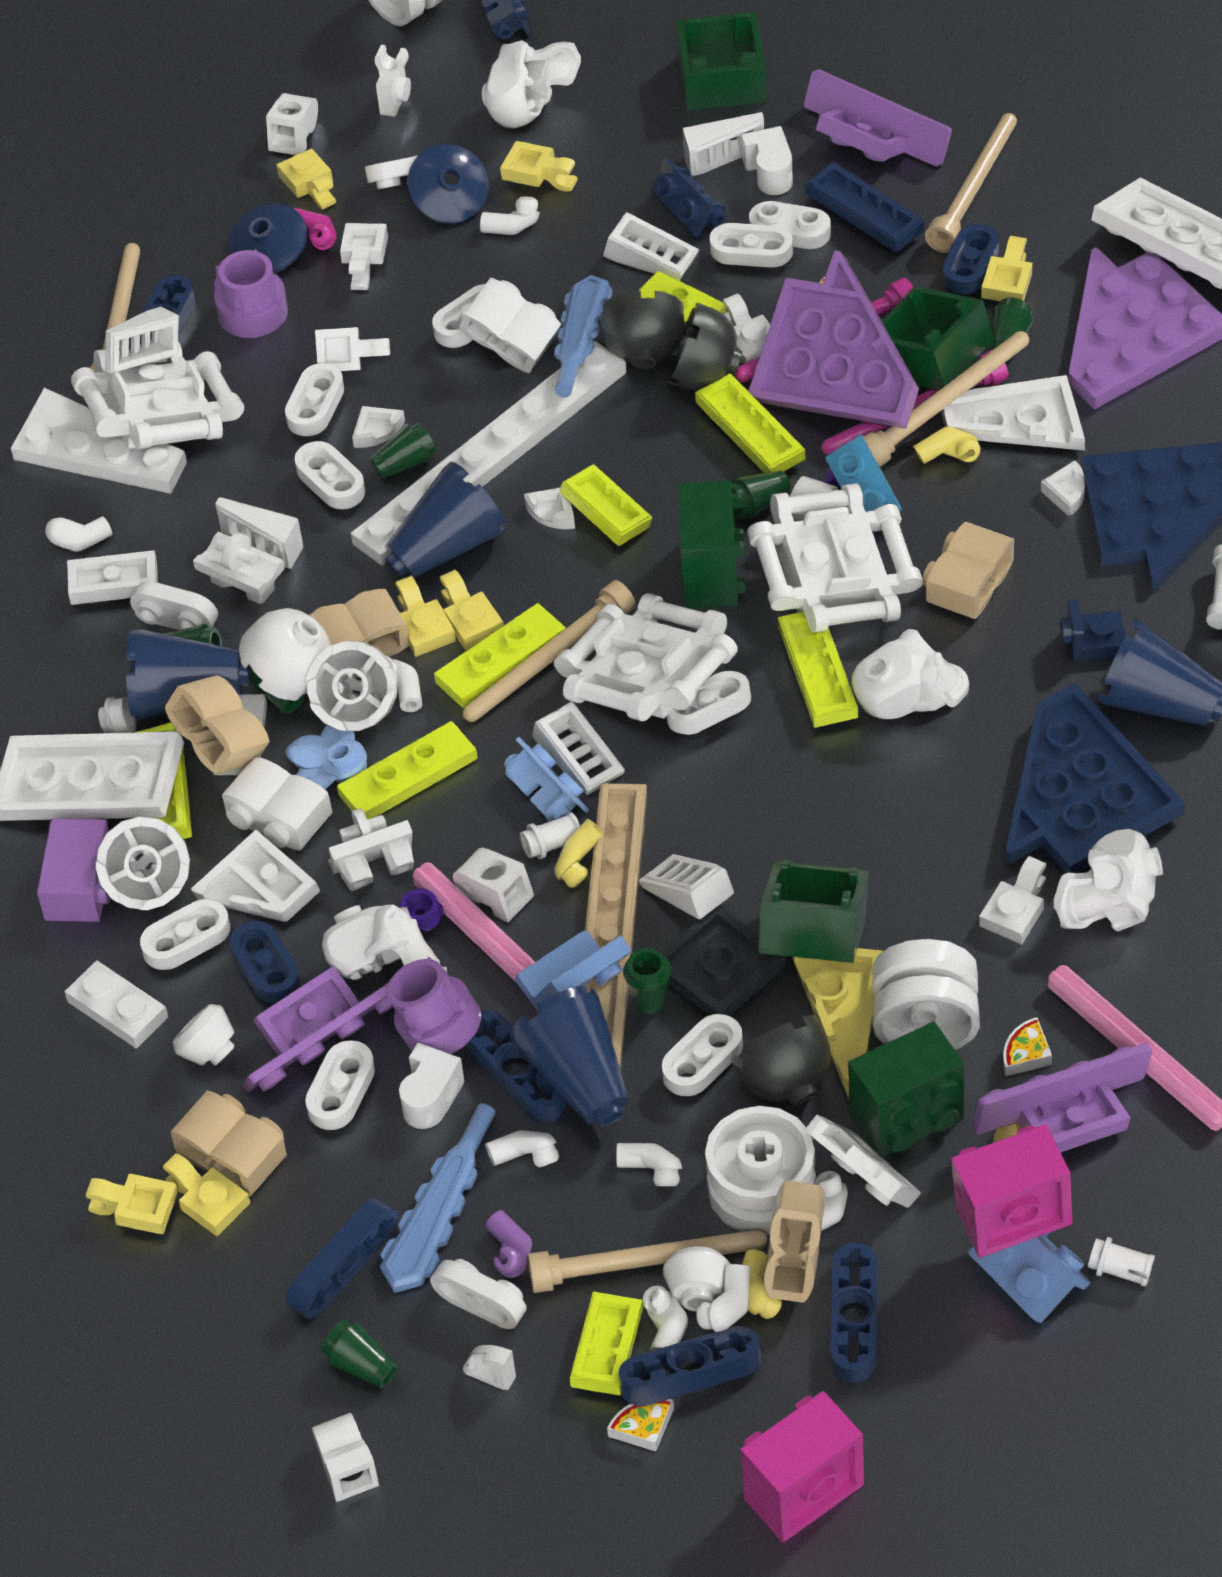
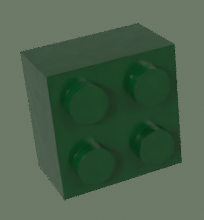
M935 1021L848 1061L850 1117L870 1147L881 1157L892 1152H903L910 1148L917 1140L935 1131H946L952 1128L960 1119L964 1118V1062Z

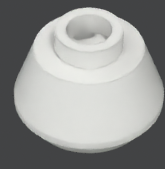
M208 1004L198 1012L174 1038V1052L178 1056L201 1066L207 1061L216 1066L235 1046L229 1040L234 1034V1030L223 1007Z
M701 1246L687 1247L675 1252L663 1266V1276L673 1298H676L686 1309L697 1312L698 1307L703 1302L712 1303L724 1293L725 1265H730V1263L721 1253L714 1249Z

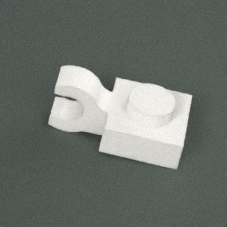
M381 45L375 56V65L379 70L380 76L376 83L379 111L381 115L395 117L402 101L406 102L410 95L411 81L405 74V65L409 55L405 48H401L396 59L391 58L386 52V45Z
M345 224L340 253L342 263H349V274H352L351 290H368L370 264H383L388 239L387 224Z
M737 293L723 299V304L728 310L724 315L733 323L737 333L735 349L743 351L740 360L743 365L761 355L770 324L763 314L751 319L744 300Z
M358 327L315 330L317 364L329 363L339 368L340 371L361 370L360 357L390 355L389 338L359 340Z
M1029 856L1019 872L1015 886L1001 881L979 916L980 927L1022 945L1044 910V899L1036 895L1041 891L1046 882V877L1041 875L1046 868V863Z

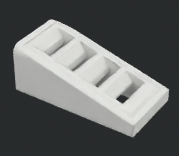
M762 112L682 128L684 159L688 170L691 172V176L703 174L741 158V134L751 130L753 132L764 130ZM737 137V140L730 141V139Z
M626 212L608 237L603 256L614 262L654 274L660 271L680 281L698 255L699 249ZM657 251L665 252L662 257L656 254ZM673 255L681 257L677 265L670 261Z
M158 307L106 330L105 371L114 373L178 355L179 315L163 307ZM129 337H131V349H130V350H129Z
M218 498L215 504L222 533L230 537L237 532L250 537L251 546L282 559L285 568H292L303 549L297 518L233 500Z
M572 701L535 722L532 734L534 740L555 759L556 764L583 789L586 795L599 789L601 783H609L624 774L625 769ZM566 730L572 733L562 740L557 736ZM578 741L583 744L572 752H569L567 747ZM589 752L594 756L581 765L576 761ZM599 764H602L607 769L591 779L586 774L587 771Z
M676 854L671 855L639 880L642 888L699 920L734 894L726 869L714 863Z

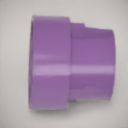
M256 249L254 251H239L226 257L220 266H216L217 278L214 282V299L218 320L224 330L237 337L257 338L272 333L284 323L288 315L285 287L282 280L273 273L272 263L266 255L257 252Z
M431 957L416 960L403 966L394 974L390 982L385 985L387 988V998L395 1009V1027L411 1052L417 1042L448 1054H453L464 1047L479 1028L481 1010L466 985L458 978L448 976L442 966L437 961L432 960Z

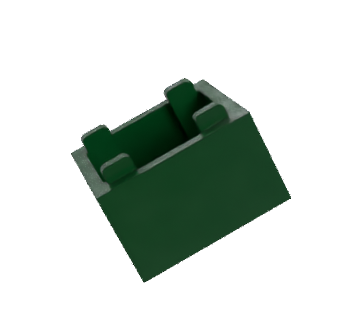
M756 12L676 21L678 58L687 111L767 102L765 62Z
M919 286L913 287L895 308L881 320L917 386L937 391L970 368L979 359V356L995 342L983 300Z
M732 480L678 483L685 608L738 606V593L746 592V579L744 577L737 578L736 558L744 557L743 529H734L733 509L742 508L741 493H732Z
M783 859L782 862L775 861L761 900L758 953L854 963L866 922L869 871L858 870V866H851L850 869L790 863V859Z

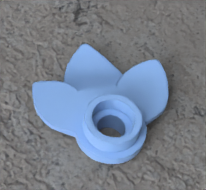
M329 725L325 726L321 736H302L293 741L285 751L289 760L300 768L296 775L313 781L323 789L329 787L335 780L342 783L367 768V753L362 744L355 741L354 731L338 730Z

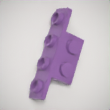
M820 69L812 72L804 107L820 114L816 130L830 136V141L841 146H853L862 150L865 157L874 161H886L901 153H907L936 167L943 164L952 133L950 127Z
M332 966L256 1016L253 1021L271 1045L277 1057L246 1078L242 1084L246 1092H250L257 1086H260L263 1092L267 1091L287 1076L283 1069L297 1060L304 1066L325 1052L326 1048L322 1043L334 1035L338 1034L340 1039L344 1040L365 1025L362 1017L375 1008L380 1015L391 1009L393 1006L387 998L386 986L359 1002L335 966Z
M1147 1043L1131 1048L1121 1047L1110 1055L1089 1062H1077L1068 1069L1051 1075H1038L1029 1079L1024 1084L1006 1090L996 1089L990 1091L978 1100L971 1127L976 1135H981L1019 1122L1022 1128L1030 1125L1036 1128L1047 1124L1060 1152L1127 1130L1131 1117L1112 1090L1142 1080L1146 1075L1153 1051Z

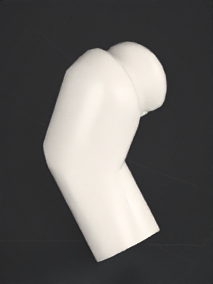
M520 197L516 201L517 210L510 214L483 212L480 220L481 232L515 235L537 222L540 214L537 211L538 201L533 197Z
M103 516L86 525L66 518H54L47 523L45 528L46 536L51 543L73 552L82 551L113 535L109 523Z
M386 656L391 661L397 676V693L400 708L405 712L419 710L422 707V699L416 670L404 662Z
M519 1130L485 1143L486 1151L493 1166L528 1153H532L534 1164L538 1167L546 1166L559 1159V1153L554 1146L557 1141L549 1133Z
M617 1143V1168L654 1169L653 1181L656 1186H677L679 1184V1169H682L680 1159L660 1145L653 1143Z
M833 1171L821 1173L817 1176L814 1185L821 1186L825 1198L821 1231L839 1222L844 1215L848 1195L847 1187L841 1182L840 1175Z
M738 1264L725 1265L724 1293L712 1303L703 1302L697 1309V1322L704 1330L713 1329L715 1332L727 1330L747 1312L749 1305L750 1266Z
M656 1285L650 1287L644 1293L642 1301L649 1317L658 1329L650 1347V1351L680 1343L688 1326V1316L680 1302L673 1298L671 1292L667 1291L663 1286Z

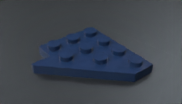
M1222 442L1081 456V468L1084 474L1085 490L1101 566L1145 562L1151 590H1158L1222 524Z
M1076 683L1037 703L1006 846V861L1009 865L1043 847L1065 873H1079L1090 867L1088 863L1089 850L1105 835L1116 830L1131 829L1145 836L1184 814L1185 802Z

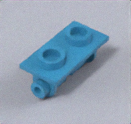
M861 434L825 457L841 489L843 485L859 484L865 512L875 511L877 508L887 504H894L898 507L899 512L902 511L898 500Z

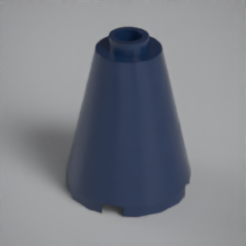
M449 462L441 470L385 545L388 555L384 557V560L399 578L406 574L408 577L412 576L415 579L501 535L507 529V526L503 525L505 522L504 516L480 484L475 487L470 482L466 483L463 479L469 473L456 462Z
M1134 618L1130 627L1138 630L1134 639L1125 635L1103 682L1111 687L1109 694L1105 696L1099 693L1096 702L1106 706L1206 726L1209 719L1218 722L1222 715V682L1144 622Z
M141 629L129 632L126 660L131 661L130 675H126L129 710L131 717H134V719L143 720L167 714L165 706L176 688L215 675L221 676L231 684L238 696L242 694L243 686H250L251 666L249 664L244 668L238 649Z
M576 986L563 990L538 1003L537 1006L541 1013L530 1021L523 1014L510 1029V1038L515 1047L587 1124L598 1123L600 1127H603L620 1119L625 1114L623 1108L628 1103L629 1097L600 998L595 989L591 987L589 993L585 986Z

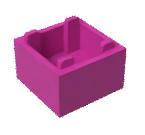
M1047 1124L1036 1128L1032 1125L1017 1130V1134L978 1149L974 1146L959 1151L958 1156L951 1158L956 1211L978 1258L1073 1224L1070 1171Z
M824 1391L814 1398L811 1396L804 1397L795 1404L794 1412L763 1434L757 1431L750 1435L744 1441L745 1446L741 1448L744 1500L782 1543L864 1485L863 1434Z

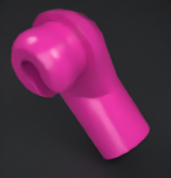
M294 208L305 221L313 246L319 250L331 248L337 239V233L330 217Z

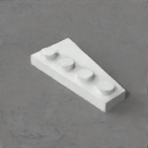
M46 388L43 389L11 447L13 459L17 461L170 494L187 464L185 451L167 443L152 445L151 448L128 449L122 436L109 438L99 436L93 426V415L88 407Z

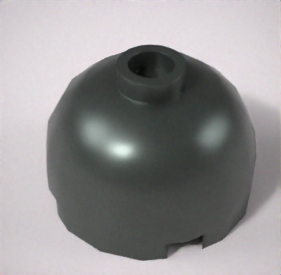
M630 291L615 295L606 300L602 305L603 313L601 312L600 319L604 343L611 353L632 364L634 367L641 369L654 367L657 362L668 358L679 347L684 335L685 322L683 302L676 296L655 291V298H641V291Z
M696 303L695 308L691 310L686 321L684 335L677 348L676 359H678V363L672 361L667 383L683 389L699 391L720 380L726 373L735 374L743 351L735 349L737 333L733 323L723 313L706 305Z
M816 1015L802 1017L807 1026L794 1030L790 1022L770 1030L742 1048L746 1056L744 1059L736 1055L731 1058L740 1079L752 1094L761 1100L769 1102H780L789 1099L792 1106L799 1105L818 1094L815 1085L827 1075L831 1065V1049L826 1033Z

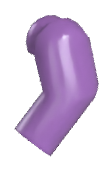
M499 1210L490 1216L485 1226L502 1244L499 1257L494 1256L496 1270L507 1278H514L520 1276L529 1265L528 1253H531L532 1240L503 1210Z

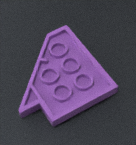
M1096 247L1091 250L1069 368V385L1095 410L1222 340V314L1156 253L1146 252L1118 268Z
M834 250L823 284L785 278L748 392L759 403L906 429L919 388L846 257L840 251Z

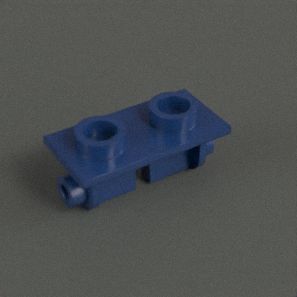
M481 0L494 35L501 39H509L513 36L514 32L521 28L528 37L532 35L526 21L531 15L523 0Z
M665 157L652 192L699 239L705 226H719L726 220L725 207L721 203L716 202L710 194L703 195L704 188L691 176V172L686 167L675 166Z

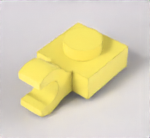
M520 141L514 143L500 167L502 180L540 187L545 179L558 190L569 192L572 191L578 180L576 176L569 175L575 166L574 160L566 157L555 158L553 148Z
M312 148L276 164L279 178L297 198L309 194L322 210L336 203V199L329 192V189L333 188L331 169Z
M1010 236L1004 258L991 256L982 284L981 298L1001 301L1004 298H1017L1024 301L1032 276V263L1025 262L1026 253H1024L1027 238Z
M456 570L440 576V581L446 588L441 591V594L449 605L443 611L455 630V636L464 650L475 646L504 626L503 620L482 591L473 596L469 595L463 579Z
M412 576L395 582L401 594L397 596V599L404 611L400 615L407 625L409 647L415 657L456 642L455 630L437 599L424 603L418 585Z
M175 1153L163 1165V1169L170 1174L165 1180L176 1183L177 1191L184 1195L179 1200L181 1210L217 1237L250 1204L249 1194L213 1167L202 1177L193 1165L178 1153Z
M129 1174L125 1186L103 1179L91 1178L86 1198L91 1199L88 1207L90 1212L98 1215H111L115 1213L116 1225L163 1235L178 1192L176 1183Z

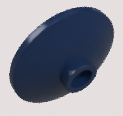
M439 144L427 148L416 157L408 173L407 187L413 204L424 216L443 224H457L471 219L480 211L487 199L489 181L483 164L472 152L457 145ZM453 174L456 176L458 183L455 185L447 184L444 180V175Z
M271 203L253 208L245 213L233 226L228 238L229 255L239 251H254L256 249L257 252L263 253L270 259L273 273L282 271L296 261L306 245L307 227L299 212L284 204Z

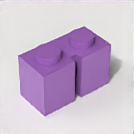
M51 819L37 891L45 921L100 922L103 904H109L111 897L101 886L96 871L98 848L105 835L109 832L106 820Z

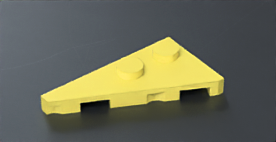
M858 948L854 963L792 957L814 1015L817 1016L826 1033L832 1060L849 1099L848 1061L869 1051L873 1027L872 1003L874 1001L871 968L876 957L883 951Z

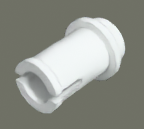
M573 813L536 826L534 823L528 824L526 830L520 832L522 847L529 858L536 856L538 859H543L546 857V852L564 846L565 842L580 827V824Z
M1107 1237L1106 1241L1096 1238L1088 1268L1097 1270L1096 1275L1100 1277L1104 1272L1146 1287L1155 1255H1148L1113 1244L1110 1237Z

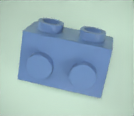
M584 930L516 975L515 981L537 1012L541 1013L537 1004L554 994L576 986L587 987L594 981L600 987L623 971L619 962L632 950L621 935L600 949L590 933Z
M1050 1233L978 1258L974 1247H972L967 1253L1034 1321L1039 1323L1044 1321L1074 1286L1085 1290L1091 1283L1080 1271L1085 1265L1082 1260L1064 1245L1057 1248L1047 1238Z

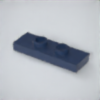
M834 162L805 183L806 195L895 253L924 231V220Z

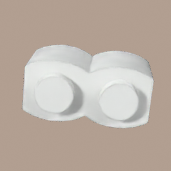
M490 278L465 312L459 328L477 343L494 350L509 364L530 374L556 337L561 323L556 319L554 312L547 306L526 301L521 296L518 288L512 283Z
M254 757L222 794L227 818L233 825L242 830L249 828L253 831L263 832L264 836L279 848L287 847L293 850H301L332 814L329 794L325 789L307 778L291 775L277 764L259 757Z

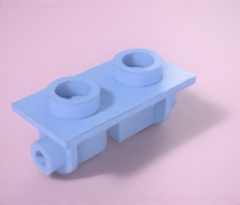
M518 737L516 741L524 750L519 754L510 755L505 760L506 776L526 796H529L539 786L542 787L530 800L545 815L549 822L572 813L571 810L576 805L587 813L589 809L578 798L583 789L565 771L559 777L551 768L557 762L539 743L531 748Z

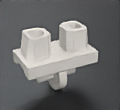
M218 531L207 550L197 555L193 560L195 569L209 575L211 583L222 588L234 586L246 592L247 599L258 604L264 603L275 590L274 581L285 569L282 559L251 546L250 537L240 532L234 533L230 537Z
M361 808L352 811L354 825L339 830L343 843L329 848L331 857L329 865L333 875L340 872L350 891L368 886L373 882V875L368 865L370 861L383 857L390 876H396L413 869L414 861L411 849L413 832L408 820L387 827L383 815L367 820Z

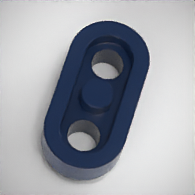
M972 224L960 230L943 264V282L946 288L954 293L970 294L982 287L991 256L997 257L999 252V236L996 230L984 224Z
M250 921L234 930L230 938L233 958L253 991L261 1000L268 1003H277L299 989L300 976L297 964L269 924L261 921ZM254 949H261L256 953H250ZM274 982H282L280 984L271 985Z

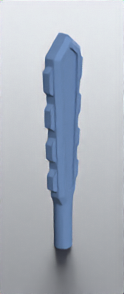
M593 275L573 285L571 291L565 295L564 305L567 310L563 311L561 316V323L564 327L559 329L557 338L560 344L556 346L554 353L556 359L560 360L561 363L555 392L560 397L571 395L578 367L585 361L586 356L593 352L595 345L592 339L596 338L600 331L598 322L601 321V312L603 313L602 305L611 298L613 293L607 280Z
M483 1103L479 1104L459 1143L450 1149L445 1157L436 1159L430 1169L433 1178L429 1183H424L420 1186L414 1197L417 1203L415 1208L405 1212L398 1224L399 1235L397 1238L389 1239L381 1252L382 1263L380 1269L394 1293L421 1286L425 1278L432 1277L440 1261L437 1251L439 1247L447 1245L453 1232L452 1225L450 1224L451 1219L460 1216L465 1205V1198L462 1194L464 1190L473 1187L477 1178V1171L474 1168L476 1165L475 1153L496 1114L491 1106Z

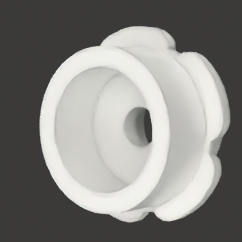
M114 696L107 697L104 707H100L98 713L102 730L105 733L134 732L136 729V719L131 717L128 698L117 699Z

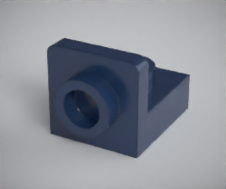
M1068 600L1067 617L1060 618L1062 644H1070L1073 662L1115 658L1126 635L1121 611L1080 615L1078 600Z

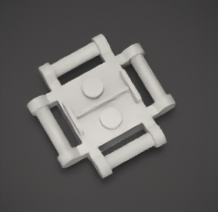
M179 341L178 355L114 373L105 371L106 349L96 350L94 352L96 373L90 368L83 367L76 370L71 377V383L75 391L84 397L93 415L92 422L98 435L103 438L122 436L128 449L151 448L152 445L202 438L207 440L219 439L223 434L222 422L236 420L244 412V404L240 397L231 392L220 372L221 363L217 356L212 352H203L197 355L194 360L185 361ZM203 380H206L217 401L208 402L206 400Z
M858 483L843 485L841 490L789 497L787 493L772 494L770 507L775 524L772 525L768 521L757 522L747 530L750 544L757 548L770 588L768 600L771 608L776 611L796 609L797 613L804 612L811 632L827 631L828 626L880 618L884 622L897 621L901 616V608L896 594L913 592L923 585L920 570L912 564L899 526L902 518L898 507L894 504H887L877 508L875 511L865 512L862 491ZM808 512L803 521L794 522L792 514ZM883 531L897 572L896 574H886L872 532Z
M646 593L640 599L638 610L633 616L624 614L616 605H605L596 616L597 621L571 649H565L554 660V666L563 677L567 678L563 687V695L569 701L582 703L586 700L627 712L628 717L639 721H646L651 715L664 719L673 708L686 710L696 699L695 692L721 663L726 664L735 656L737 645L732 638L724 634L727 626V618L724 613L714 610H708L706 613L666 603L662 597ZM660 619L698 630L694 633L660 624L657 621ZM596 650V656L591 661H586L585 659Z

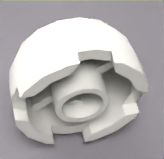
M284 608L267 612L260 617L242 636L239 653L244 668L250 664L254 673L263 680L258 685L260 688L277 698L294 701L298 700L303 694H307L308 682H306V675L313 659L326 647L331 646V643L324 628L313 617L300 610ZM325 664L322 666L321 671L319 673V681L328 672L324 669Z
M343 641L326 647L313 659L306 675V682H308L307 694L311 702L312 711L323 723L338 730L361 731L377 725L390 712L397 697V676L391 661L380 649L365 642ZM325 664L324 669L328 672L319 681V673L321 671L322 666ZM353 690L360 691V694H356Z
M139 816L120 822L105 835L98 848L96 871L101 886L112 900L128 908L149 910L164 906L179 894L188 878L190 857L185 841L174 827L158 818ZM142 853L143 856L137 861V855ZM152 862V867L147 870L146 867Z

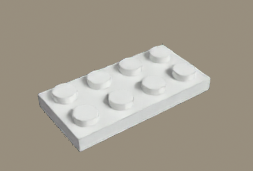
M1141 177L1094 206L1091 220L1106 227L1110 233L1123 236L1140 245L1143 250L1156 253L1175 263L1178 268L1191 271L1210 281L1213 286L1222 289L1221 218Z
M179 732L10 736L0 770V821L135 818L139 816L163 818L166 815L184 741Z

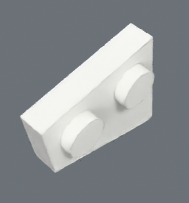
M255 830L194 885L191 891L197 900L213 899L228 909L287 922L317 895L320 889L316 881L259 831Z
M816 1115L805 1128L809 1135L833 1153L831 1157L842 1168L853 1175L857 1173L868 1182L865 1186L866 1190L886 1206L891 1201H894L909 1208L921 1194L917 1188L854 1131L819 1115Z

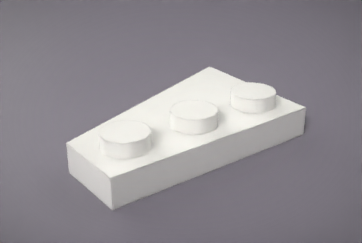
M1067 375L971 389L941 410L945 427H953L971 433L978 441L1085 450V437Z

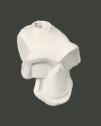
M522 40L511 44H502L499 57L492 64L488 81L482 88L483 103L494 121L505 128L524 126L533 121L541 113L543 106L550 101L552 96L550 85L567 86L572 84L581 63V55L575 44L566 41L556 42L539 50H534L528 46V43Z
M914 629L904 631L899 639L886 643L864 658L856 666L852 674V687L858 703L864 711L878 719L900 718L913 711H934L944 706L945 703L949 707H955L967 695L970 685L965 671L957 665L948 663L941 653L935 652L923 640L919 632Z
M1131 829L1116 830L1105 835L1089 850L1088 863L1092 868L1086 873H1066L1062 875L1054 897V909L1057 911L1062 928L1082 929L1094 921L1107 917L1111 921V928L1121 931L1145 921L1149 912V904L1155 897L1156 876L1163 874L1161 857L1156 847L1150 848L1146 838L1141 833Z
M393 904L374 906L361 910L359 905L354 906L334 916L336 924L323 934L322 949L325 960L331 967L335 966L339 974L346 979L357 980L362 978V975L373 970L377 973L382 970L383 965L390 964L400 958L404 966L413 961L427 959L428 957H431L432 960L440 964L439 959L436 958L432 949L425 942L416 919H412L409 915L407 907L398 908ZM442 966V968L446 971V973H448V972H447V967H443V966Z

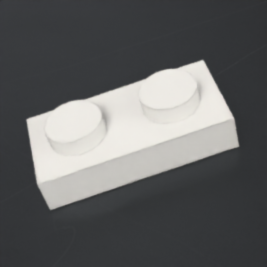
M155 550L67 560L68 595L71 605L132 598L141 582L153 581L158 583Z
M99 961L93 963L65 990L68 1003L136 1049L168 1018L166 1006Z

